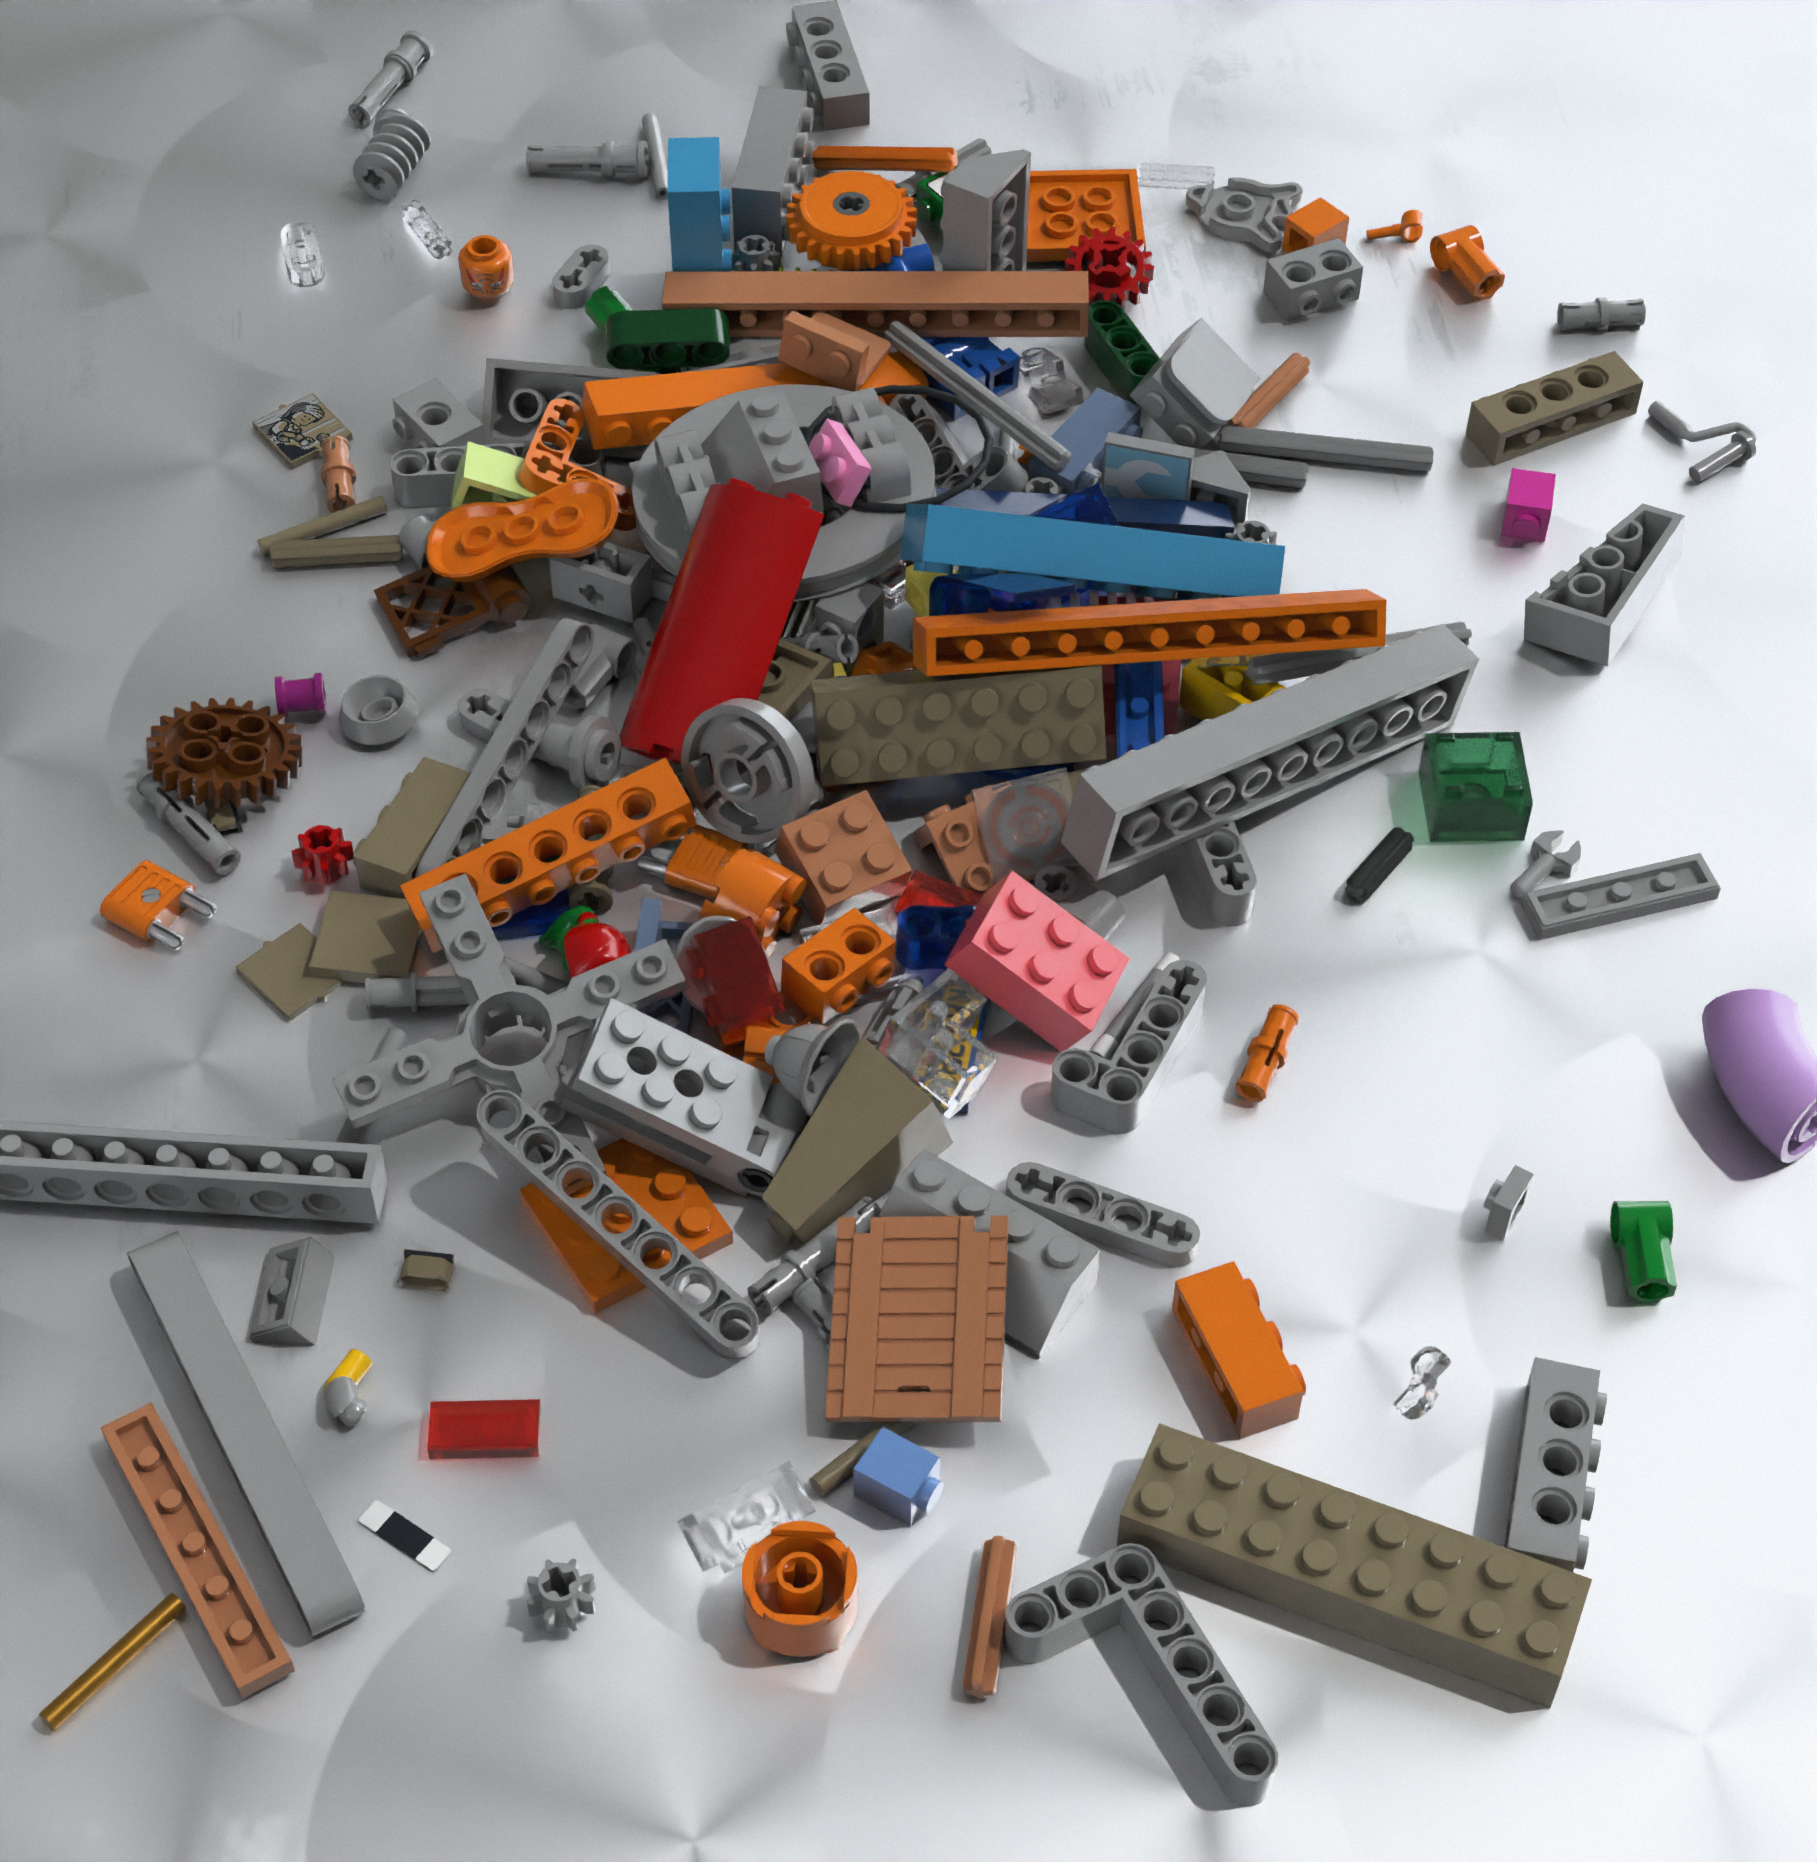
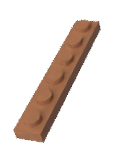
M152 1402L100 1427L108 1447L241 1698L243 1699L294 1672L291 1658Z

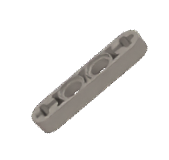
M1020 1163L1008 1173L1006 1181L1007 1197L1067 1231L1170 1267L1186 1266L1193 1262L1197 1256L1200 1230L1195 1221L1186 1215L1039 1163ZM1029 1183L1038 1186V1189L1033 1188L1030 1194L1021 1192V1189H1026ZM1055 1190V1203H1048V1198L1052 1199V1194ZM1079 1197L1089 1201L1092 1208L1084 1214H1074L1069 1212L1063 1204L1070 1198ZM1127 1214L1136 1217L1140 1221L1141 1226L1134 1231L1126 1232L1116 1228L1112 1221L1119 1215ZM1150 1225L1157 1226L1156 1230H1153L1152 1239L1148 1238ZM1175 1235L1184 1237V1240H1181L1177 1246L1168 1244V1240H1172Z

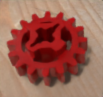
M1110 227L1108 235H1102L1100 230L1095 228L1093 229L1092 239L1080 235L1078 246L1070 245L1068 259H1065L1064 271H1083V264L1085 262L1088 264L1089 305L1096 301L1107 300L1117 303L1125 311L1126 301L1129 300L1137 305L1140 302V293H1149L1150 281H1153L1154 265H1151L1152 252H1143L1144 241L1142 239L1131 242V232L1128 230L1122 236H1117L1115 227ZM1132 266H1134L1136 270V274L1134 277L1130 275Z

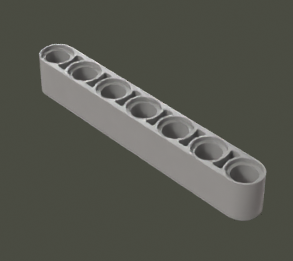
M498 1089L490 1091L482 1097L478 1103L476 1115L483 1137L488 1144L720 1354L727 1358L740 1359L754 1352L759 1344L760 1326L757 1313L749 1303L518 1095L509 1090ZM507 1110L516 1114L515 1121L507 1128L498 1129L489 1125L492 1116L499 1111ZM537 1145H549L555 1149L551 1159L545 1163H533L527 1159L530 1150ZM586 1179L593 1184L590 1194L579 1199L566 1195V1188L572 1181ZM614 1214H625L632 1219L631 1226L623 1233L614 1234L604 1229V1223ZM652 1249H664L671 1254L669 1263L660 1269H650L642 1262L645 1254ZM698 1283L708 1287L711 1294L702 1304L691 1305L681 1298L684 1289L691 1284ZM741 1319L747 1322L751 1329L742 1340L731 1341L720 1333L722 1326L729 1320Z

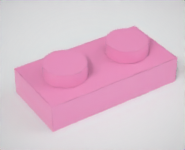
M826 419L819 433L812 438L809 450L820 471L821 481L834 501L851 507L872 468L842 423Z

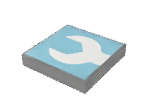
M1108 432L1104 446L1101 496L1190 501L1195 448Z

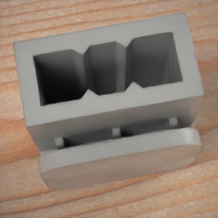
M1200 318L1174 340L1129 396L1177 445L1200 449L1212 440L1222 426L1237 414L1252 395L1254 386L1261 378Z

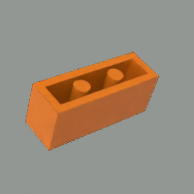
M1232 1261L1176 1280L1172 1311L1240 1440L1297 1420L1299 1418L1302 1398L1306 1395V1384L1296 1364L1290 1365L1282 1351L1283 1343L1277 1326L1273 1321L1267 1322L1259 1308L1260 1301L1254 1283L1249 1278L1243 1279L1235 1262Z

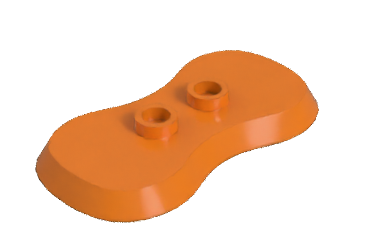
M584 478L564 482L525 500L509 503L476 502L459 506L441 516L432 526L426 542L428 564L433 572L451 581L471 582L487 577L509 565L529 559L577 558L588 555L603 547L612 535L618 517L617 495L609 483L603 480Z

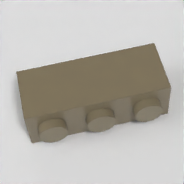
M426 757L422 758L413 773L409 772L404 777L400 791L390 806L386 805L381 810L377 824L367 839H362L356 846L353 864L356 866L360 888L385 897L405 899L400 885L416 878L417 867L422 856L471 772Z

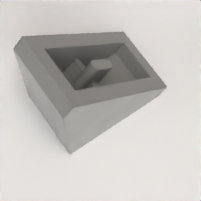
M1219 450L1194 458L1190 501L1227 503L1234 524L1247 521L1251 489L1224 451Z

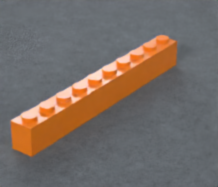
M1367 589L913 617V664L928 677L1385 646L1387 600Z

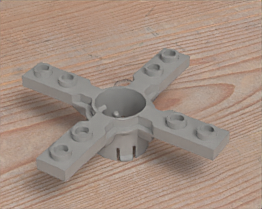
M466 874L419 892L421 903L469 1005L459 1018L455 1034L439 1041L426 1038L332 1078L353 1128H359L467 1081L476 1079L487 1094L490 1087V1091L503 1089L518 1095L607 1176L606 1169L582 1119L558 1108L566 1089L565 1083L562 1082L566 1072V1065L561 1063V1061L563 1062L568 1039L590 1030L596 1019L601 1017L605 1006L611 998L638 1010L687 989L686 979L666 939L572 977L567 987L547 995L534 987L516 985L506 964L503 951ZM519 1015H521L523 1026L534 1027L541 1032L545 1027L543 1037L547 1045L538 1056L527 1063L515 1066L497 1065L480 1056V1049L486 1042L485 1036L490 1037L503 1028L518 1025L520 1022ZM543 1144L535 1146L542 1163L551 1159L555 1151L554 1148ZM586 1179L574 1180L567 1186L565 1193L569 1195L592 1185V1183Z

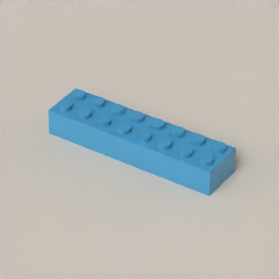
M906 504L900 560L914 561L913 570L952 574L953 566H959L958 575L998 579V571H1003L1002 580L1042 584L1043 576H1047L1046 585L1087 589L1088 581H1091L1090 590L1131 594L1132 586H1135L1134 595L1175 599L1176 591H1178L1177 600L1219 598L1220 596L1221 598L1280 594L1285 546L932 504Z

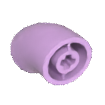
M1763 989L1737 990L1716 997L1705 1006L1701 1017L1710 1061L1727 1100L1751 1133L1782 1162L1791 1163L1802 1158L1817 1145V1056L1804 1034L1797 1003L1787 995Z

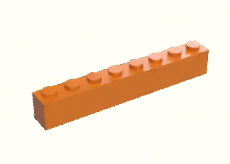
M891 352L858 390L888 385L928 387L929 382L921 367L901 352ZM785 363L587 381L584 382L581 409L585 415L584 426L594 450L651 444L666 427L684 414L707 402L736 392L766 386L794 384L837 387ZM891 393L881 397L886 405L889 406L897 394Z

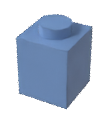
M882 1427L853 1469L854 1497L911 1527L922 1510L926 1512L931 1511L941 1495L943 1482L939 1481L940 1457Z

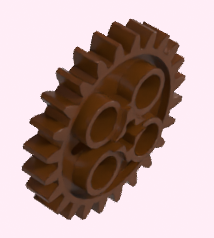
M210 698L206 707H202L195 701H192L191 710L188 712L175 707L174 718L162 715L160 717V726H151V737L146 738L147 769L152 770L153 781H163V790L165 792L177 789V799L182 800L190 795H194L195 805H201L206 799H213L215 808H220L224 800H231L232 804L238 808L241 806V799L244 798L259 804V795L261 793L275 798L276 787L288 789L290 787V779H297L298 767H302L301 735L295 734V724H285L284 714L270 717L269 706L254 710L253 701L250 700L242 707L235 705L234 698H229L225 705H218L214 698Z

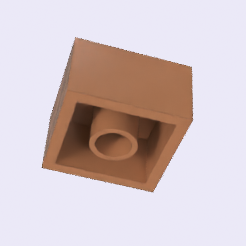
M867 790L781 826L775 847V853L781 864L807 880L801 899L819 931L826 928L852 908H856L862 913L903 895L912 873L911 866Z

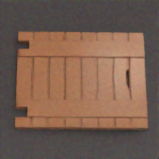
M975 1216L871 1217L870 1233H856V1217H838L825 1411L827 1422H1001L1009 1234L1008 1216H991L990 1232H975ZM904 1390H927V1391H930V1392H901V1391H904Z

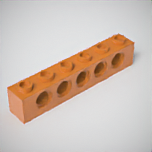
M665 757L400 885V888L434 954L443 948L421 903L419 892L466 874L490 926L497 927L506 923L512 915L532 905L545 904L552 900L557 893L577 883L584 884L594 880L602 871L620 862H631L639 858L645 850L661 842L673 841L682 837L690 828L696 826L697 823L691 801ZM648 813V815L642 819H631L636 814ZM595 834H604L599 840L587 841L589 837ZM560 855V858L550 863L543 862L549 856ZM506 877H516L515 880L508 884H499Z

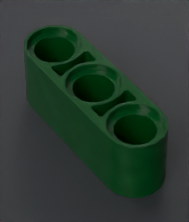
M1107 300L1096 301L1089 305L1088 337L1084 338L1085 349L1119 396L1126 401L1138 405L1129 395L1160 358L1120 305Z
M718 309L621 311L610 315L606 320V359L609 364L618 369L709 367L726 362L730 356L729 319L723 311Z

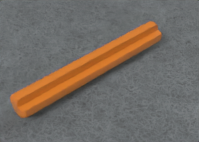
M818 146L812 154L813 165L818 170L952 172L958 166L957 151L951 147Z

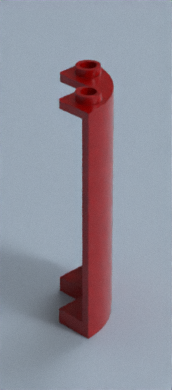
M729 478L727 484L710 485L620 731L621 748L656 762L666 757L668 762L682 766L681 753L685 735L692 722L701 713L730 699L747 698L758 701L825 515L811 509L812 501L794 493L787 492L785 497L781 498L757 491L753 485L736 478ZM707 754L709 758L710 768L713 774V769L710 761V754Z

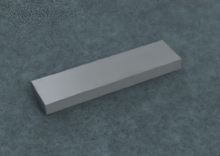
M1697 853L1526 892L1522 895L1521 906L1539 940L1715 900L1718 899L1721 887L1702 854Z

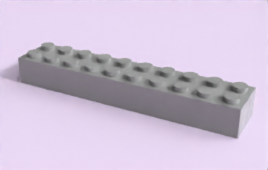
M1440 624L1426 631H1417L1409 638L1390 646H1381L1375 652L1356 660H1347L1339 667L1325 673L1313 674L1305 681L1286 689H1277L1269 696L1250 704H1241L1233 711L1219 717L1205 719L1196 726L1178 734L1166 735L1154 744L1139 750H1130L1120 758L1101 766H1091L1081 773L1077 780L1061 843L1097 881L1450 727L1454 724L1480 658L1444 624Z

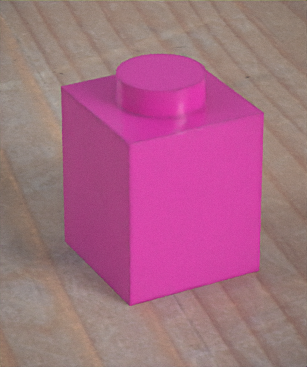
M1512 468L1505 500L1501 536L1545 542L1552 512L1556 474Z

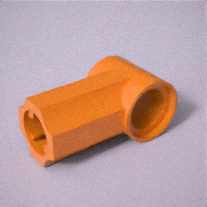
M1468 225L1434 236L1431 239L1430 254L1436 268L1441 272L1451 270L1471 294L1477 296L1480 301L1493 297L1495 292L1503 286L1505 274L1485 253L1482 236L1475 226Z

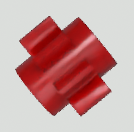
M317 825L308 829L304 834L297 836L300 848L294 849L291 852L295 868L302 869L304 881L313 880L316 883L329 885L340 879L342 875L347 876L349 874L347 861L353 860L354 852L352 841H344L341 828L334 830L329 826Z

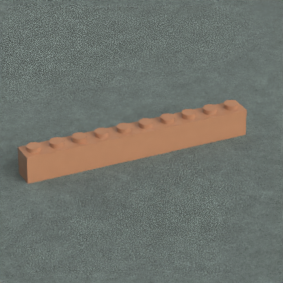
M1088 271L666 272L662 310L718 309L728 316L730 337H782L784 320L792 310L809 318L817 312H823L879 337H884L885 331L889 329L890 324L894 321L904 324L920 337H1088Z

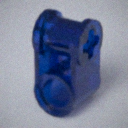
M914 905L907 907L898 916L895 947L896 960L902 966L911 970L949 969L944 963L964 930L966 920L970 919L977 906L936 907Z

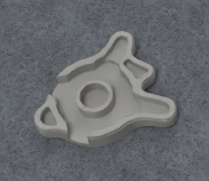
M1229 178L1228 186L1214 189L1213 183L1190 187L1186 193V205L1197 215L1201 224L1214 235L1229 240L1252 242L1263 251L1272 253L1280 250L1282 247L1283 237L1276 227H1285L1286 217L1293 213L1291 207L1302 200L1303 189L1295 182L1264 184L1246 178Z

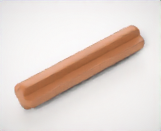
M1293 353L1252 393L1237 414L1228 421L1227 426L1253 428L1309 373V358L1302 357L1299 353Z
M994 1536L992 1539L984 1542L965 1665L963 1690L966 1694L974 1695L979 1699H986L987 1696L994 1695L997 1690L1005 1634L1006 1612L1010 1599L1017 1551L1015 1542L1007 1540L1003 1536Z

